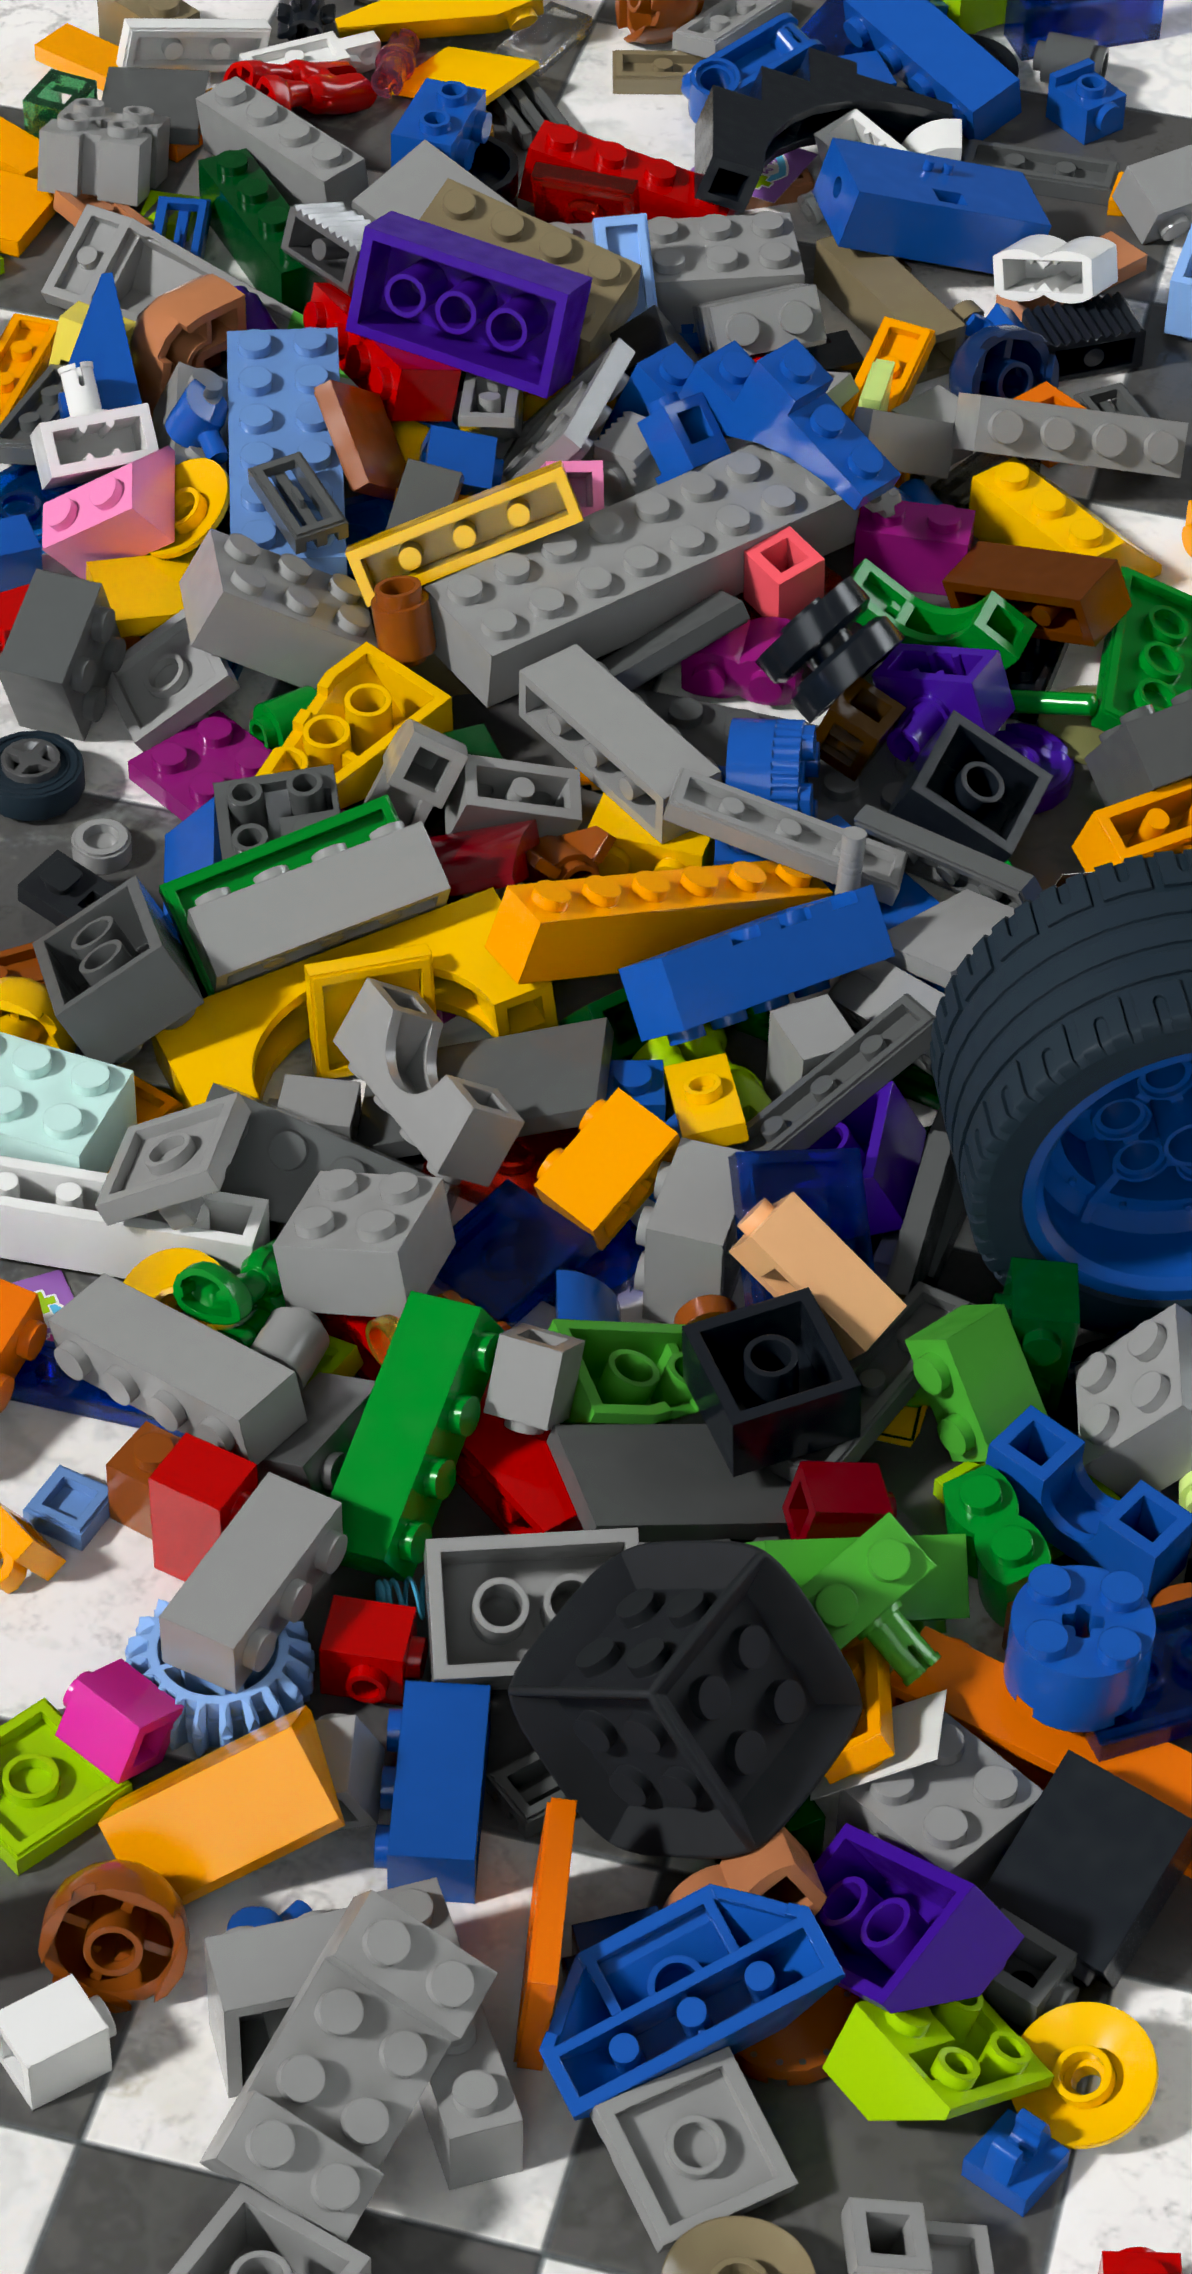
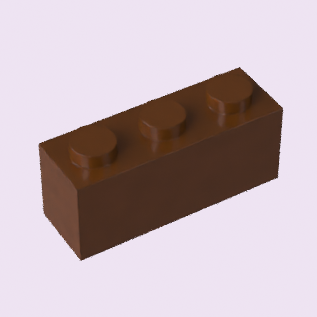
M978 541L942 580L951 608H963L976 604L993 590L1037 624L1031 638L1096 647L1132 607L1118 560L1112 558Z

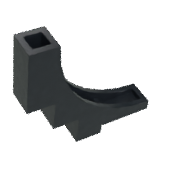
M809 47L796 77L761 66L749 96L719 86H712L695 125L694 198L744 213L765 166L776 157L797 148L816 145L814 133L853 109H858L902 145L906 137L919 126L938 119H951L953 116L952 104L857 74V62Z

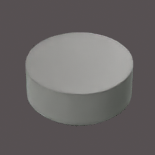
M105 818L93 819L78 826L72 834L73 860L95 874L103 875L117 872L127 866L132 858L131 833L125 825L118 821Z

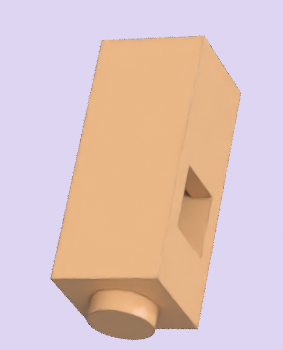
M794 1191L773 1205L766 1198L762 1199L737 1225L744 1235L728 1252L774 1298L809 1287L848 1361L865 1353L907 1307Z

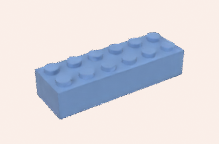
M338 327L227 331L230 534L238 533L253 540L259 547L279 555L285 553L293 554L303 559L310 567L330 575L340 573L348 576L347 557L345 555L346 538L338 541L334 534L328 535V544L318 548L313 541L307 542V551L296 555L249 485L248 468L301 452L345 517L344 471L314 394L315 387L330 379L340 382ZM285 471L292 484L298 488L304 497V502L317 521L323 520V517L292 471ZM268 477L273 486L275 487V489L277 490V492L279 493V495L281 496V498L283 499V501L285 502V504L287 505V507L289 508V510L291 511V513L293 514V516L295 517V519L297 520V522L299 523V525L302 527V524L300 523V521L298 520V518L296 517V515L294 514V512L292 511V509L290 508V506L288 505V503L286 502V500L284 499V497L282 496V494L280 493L272 479Z

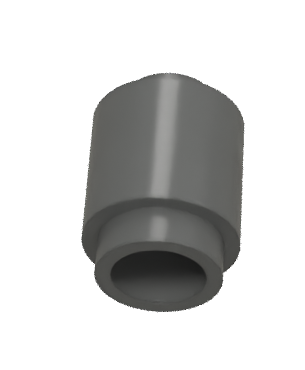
M1049 32L1046 41L1038 40L1033 57V70L1040 71L1041 82L1049 83L1050 73L1090 58L1095 62L1094 71L1105 78L1109 59V47L1099 46L1098 40Z

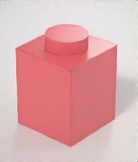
M791 526L744 551V600L762 617H781L792 620L817 597L821 599L824 597L825 559Z

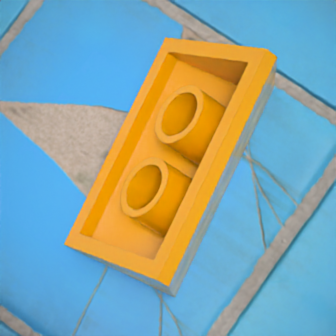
M304 1705L119 1798L100 1819L98 1825L116 1859L138 1862L158 1872L182 1898L183 1905H186L345 1826V1822L312 1711Z

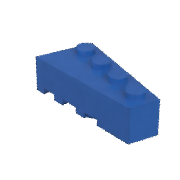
M871 884L780 910L618 970L641 1042L667 1035L670 1046H675L707 1035L703 1025L710 1022L712 1030L745 1021L749 1019L746 1011L747 1008L752 1007L754 1014L787 1005L790 1003L788 994L792 992L796 999L831 988L829 979L894 957L895 953L874 886Z

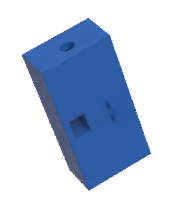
M834 137L812 191L838 247L994 274L993 256L1025 237L1037 234L1048 235L1052 227L1023 172Z

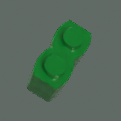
M986 1464L943 1483L947 1534H966L968 1574L978 1580L979 1595L985 1610L999 1626L1004 1628L1007 1603L1014 1601L1019 1590L1028 1582L1029 1574L1035 1567L1042 1564H1051V1556L1047 1542L1041 1532L1030 1521L1019 1515L1018 1499L1010 1482L997 1469Z

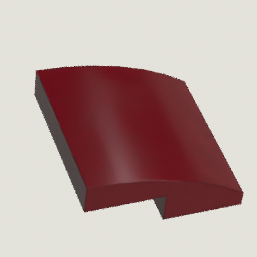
M536 819L429 837L451 887L449 897L481 892L492 887L499 889L505 888L507 885L519 884L530 877L525 852L540 844Z

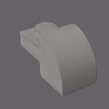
M848 2197L842 2209L841 2226L848 2274H995L987 2225L926 2221L924 2206L921 2202Z

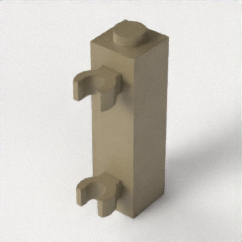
M833 235L817 240L813 284H816L817 288L872 342L884 316L935 330L936 343L916 384L949 374L955 352L965 339L970 337L965 334V323L973 313L984 316V311L972 300L962 301L949 310L911 274L912 268L899 257L838 247Z

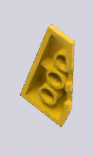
M379 0L335 18L339 38L374 30L381 42L499 33L508 28L512 31H519L534 24L538 16L544 14L543 0Z
M366 641L324 673L317 684V694L306 710L301 708L293 719L292 732L281 747H276L272 750L255 776L333 764L340 808L343 809L367 797L383 765L382 756L406 720H415L440 733L453 731L452 696Z

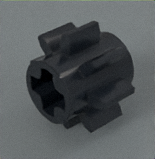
M291 0L289 5L278 3L276 19L280 22L278 23L277 38H287L289 42L330 31L336 34V24L333 22L336 16L335 4L326 5L324 0Z

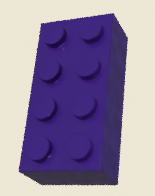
M390 211L364 228L345 331L547 399L571 381L593 277Z

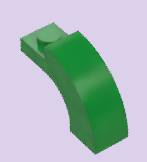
M867 558L850 575L871 598L868 609L855 622L864 626L874 617L887 616L906 637L901 643L999 650L1004 669H1007L1019 660L1037 627V624L993 590L981 601L971 606L945 608L917 598Z

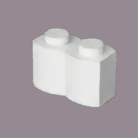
M1044 234L1025 237L993 256L994 291L1002 298L1019 302L1031 301L1043 295L1051 300L1067 304L1087 301L1118 282L1117 245L1110 240L1096 236L1079 237L1068 243L1055 236Z

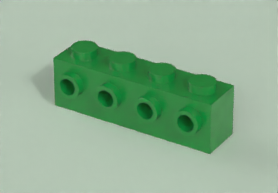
M410 1291L330 1498L342 1503L343 1534L348 1538L346 1552L340 1565L404 1582L407 1576L413 1578L417 1565L424 1560L426 1539H432L431 1529L442 1500L446 1499L453 1490L456 1481V1464L465 1440L475 1431L481 1412L480 1401L492 1372L499 1334L504 1332L482 1307Z

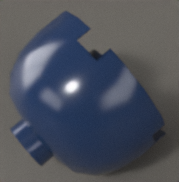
M1000 324L987 326L965 339L955 352L949 369V389L957 397L959 392L1009 399H1013L1045 381L1058 389L1059 364L1056 356L1049 354L1048 347L1044 343L1048 341L1041 334L1015 325Z

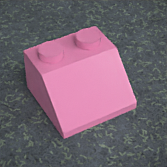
M165 446L44 503L42 550L78 578L87 580L86 562L144 556L149 554V552L156 551L175 542V450L170 446Z

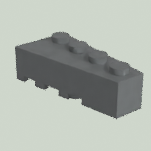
M213 1083L205 1101L208 1102L239 1092L249 1107L251 1114L232 1162L226 1168L225 1180L220 1192L269 1199V1220L287 1223L320 1171L349 1169L355 1173L373 1174L410 1172L416 1176L435 1177L421 1169L229 1086ZM444 1182L451 1215L462 1187Z

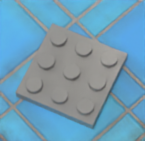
M618 338L522 425L521 438L514 439L503 458L504 468L501 484L539 469L546 461H580L593 445V441L588 435L593 434L608 418L612 409L607 405V402H611L623 390L630 378L625 373V370L635 354L631 347Z

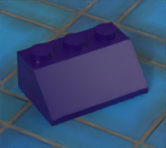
M848 1823L842 1827L814 1864L827 1896L824 1905L815 1916V1919L846 1976L837 1985L891 2014L979 1997L993 1978L1003 1970L1008 1958L1025 1937L975 1884Z

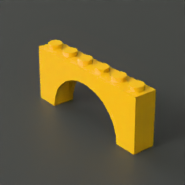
M492 887L203 998L204 1003L196 1008L194 1015L185 1024L173 1030L164 1029L153 1036L151 1041L157 1064L176 1100L183 1103L184 1109L205 1103L213 1083L229 1086L263 1101L267 1084L275 1070L296 1047L310 1038L305 964L427 943L433 956L436 1009L456 1014L476 1023L493 1038L558 1026L552 982L517 984L485 948L501 904V899Z

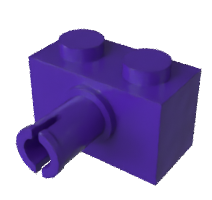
M900 643L871 675L876 688L906 707L894 730L887 737V746L890 752L906 762L908 756L910 762L916 761L922 748L953 710L994 736L1016 709L999 650Z

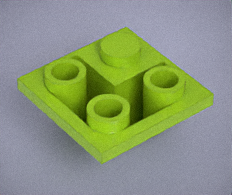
M982 1994L979 1997L892 2014L866 2000L857 2002L822 2067L868 2121L947 2120L1047 2088L1055 2077L1032 2052L1028 2043L1018 2036L987 2003Z

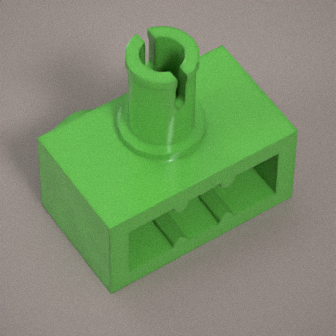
M1004 1304L961 1305L905 1339L914 1363V1375L921 1386L905 1406L913 1408L931 1406L938 1423L937 1431L944 1447L949 1451L952 1461L986 1462L989 1444L1030 1405L1047 1415Z
M890 1512L801 1588L840 1650L855 1637L860 1641L866 1637L903 1679L902 1682L906 1687L941 1658V1655L930 1647L898 1610L903 1605L899 1598L932 1571L936 1565Z

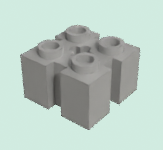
M94 98L75 99L57 115V119L50 120L39 130L37 191L55 194V190L78 197L82 190V194L97 196L98 201L137 207L148 197L150 188L156 189L168 177L171 117L154 115V110L145 106H127L123 108V114L111 112V108L104 107V102Z

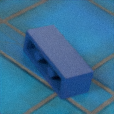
M405 1680L403 1708L389 1709L387 1751L398 1752L396 1766H383L380 1808L392 1810L390 1825L377 1824L374 1846V1868L387 1869V1889L437 1877L445 1902L475 1904L491 1730V1685Z

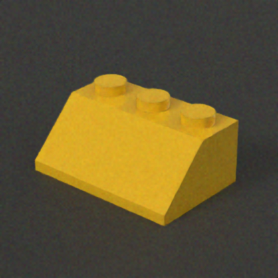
M1016 457L972 477L969 509L976 510L973 535L980 541L1112 558L1118 560L1120 568L1122 566L1128 567L1150 578L1161 574L1162 565L1050 479Z

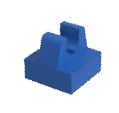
M1008 2108L963 2158L961 2175L1024 2217L1068 2167L1070 2150L1051 2137L1049 2124L1025 2108H1022L1017 2114Z

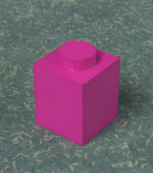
M119 1659L93 1672H83L70 1684L63 1698V1705L66 1708L55 1736L117 1784H120L163 1761L170 1744L173 1724L182 1714L184 1706L182 1704L175 1705L173 1697L165 1691L159 1690L156 1684L123 1659Z

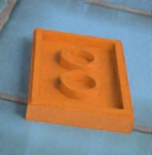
M551 1797V1802L546 1804L532 1889L513 2062H517L516 2068L543 2070L544 2060L539 2049L545 2033L549 2030L558 1987L577 1800Z

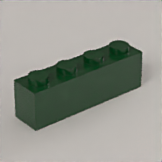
M247 148L227 150L217 156L198 160L199 193L201 199L211 200L212 215L210 226L256 290L304 314L306 304L311 302L314 282H329L284 253L281 249L290 209L289 204Z

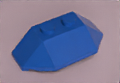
M708 1884L576 1954L557 2002L549 2030L545 2033L539 2052L573 2119L577 2121L590 2117L589 2114L594 2106L729 2046L733 2055L775 2034L787 2027L846 1976L809 1907L790 1902L787 1904L760 1895Z

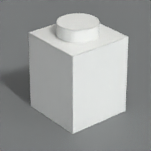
M73 1974L0 2009V2062L32 2111L112 2071L110 2038L116 2036L117 2033L113 2017L100 1996L94 1995L88 1998Z

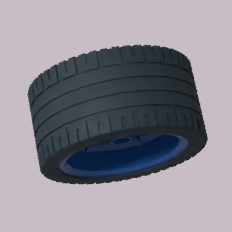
M1184 849L1183 854H1174L1172 850L1154 852L1153 857L1143 858V855L1124 858V863L1114 866L1112 862L1094 867L1095 872L1087 875L1081 872L1066 879V884L1059 887L1053 885L1038 894L1039 898L1031 901L1029 899L1015 908L1014 915L1010 918L1005 916L992 927L991 935L985 934L972 948L973 954H967L957 967L958 975H953L944 990L945 996L941 997L935 1012L937 1018L934 1019L932 1025L930 1057L933 1077L971 1232L978 1252L981 1253L982 1260L1003 1286H1005L1011 1257L1078 1263L1079 1328L1090 1331L1098 1328L1101 1333L1116 1335L1120 1330H1134L1140 1323L1153 1318L1175 1303L1192 1314V849Z

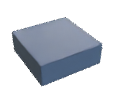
M59 1465L23 1509V1518L38 1532L83 1551L110 1517L108 1487L99 1481Z

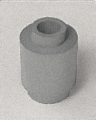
M280 1307L270 1313L250 1348L295 1371L301 1392L328 1349L330 1338L321 1320L313 1312L302 1307Z

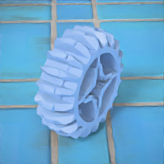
M158 1599L156 1609L154 1610V1617H139L136 1636L128 1638V1645L125 1649L126 1662L156 1684L159 1690L165 1691L173 1697L175 1705L182 1704L184 1706L182 1714L174 1722L173 1729L171 1730L169 1745L172 1751L186 1743H192L193 1750L198 1758H201L209 1747L221 1748L304 1706V1702L310 1701V1694H312L314 1689L312 1672L315 1671V1655L311 1649V1644L308 1642V1632L304 1628L303 1621L288 1622L276 1639L275 1649L268 1664L260 1672L253 1670L236 1694L162 1661L159 1616L170 1602Z

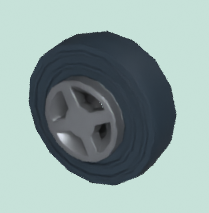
M40 730L21 731L0 738L1 815L21 821L46 820L64 814L78 803L85 789V772L82 754L73 742L59 734Z

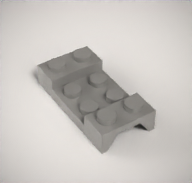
M370 1890L353 1897L199 2163L213 2172L252 2186L284 2208L346 2243L385 2175L379 2170L449 2045L451 2042L462 2038L498 1972L375 1891Z

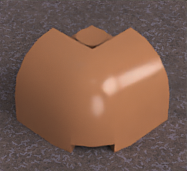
M214 274L201 275L158 296L137 316L130 340V352L142 404H149L152 418L154 408L178 362L195 368L211 369L221 364V352L227 349V331L247 330L245 294Z

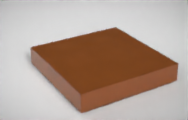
M331 379L315 387L314 394L350 490L394 502L396 488H399L406 463L380 394Z

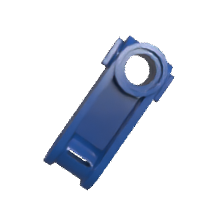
M790 12L774 17L708 58L700 60L687 74L683 75L681 92L688 99L689 116L694 123H697L713 85L749 96L761 66L792 75L801 67L809 47L826 52L825 46L818 39H810L798 28V19Z

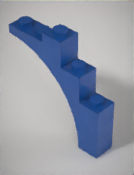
M797 339L760 358L757 362L734 340L697 361L696 364L675 342L637 363L600 435L605 434V429H610L611 423H617V418L623 417V412L632 411L644 417L649 416L650 414L646 406L672 392H677L680 400L703 392L723 436L755 442L791 458L823 480L855 511L892 489L901 476V473L826 394L834 378Z

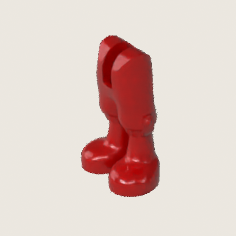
M295 59L282 65L264 63L260 60H244L231 64L223 78V81L237 76L290 111L291 108L301 106L310 113L318 115H345L369 109L377 99V91L373 84L364 75L357 73L356 69L347 61L309 62Z

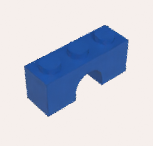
M1030 1405L989 1444L986 1464L997 1469L1010 1482L1018 1499L1019 1515L1030 1521L1041 1532L1047 1542L1080 1565L1094 1566L1111 1572L1121 1570L1132 1573L1143 1583V1594L1150 1603L1154 1594L1165 1588L1186 1567L1192 1541V1513L1143 1480H1140L1120 1500L1106 1495L1093 1483L1085 1470L1083 1453L1086 1442Z

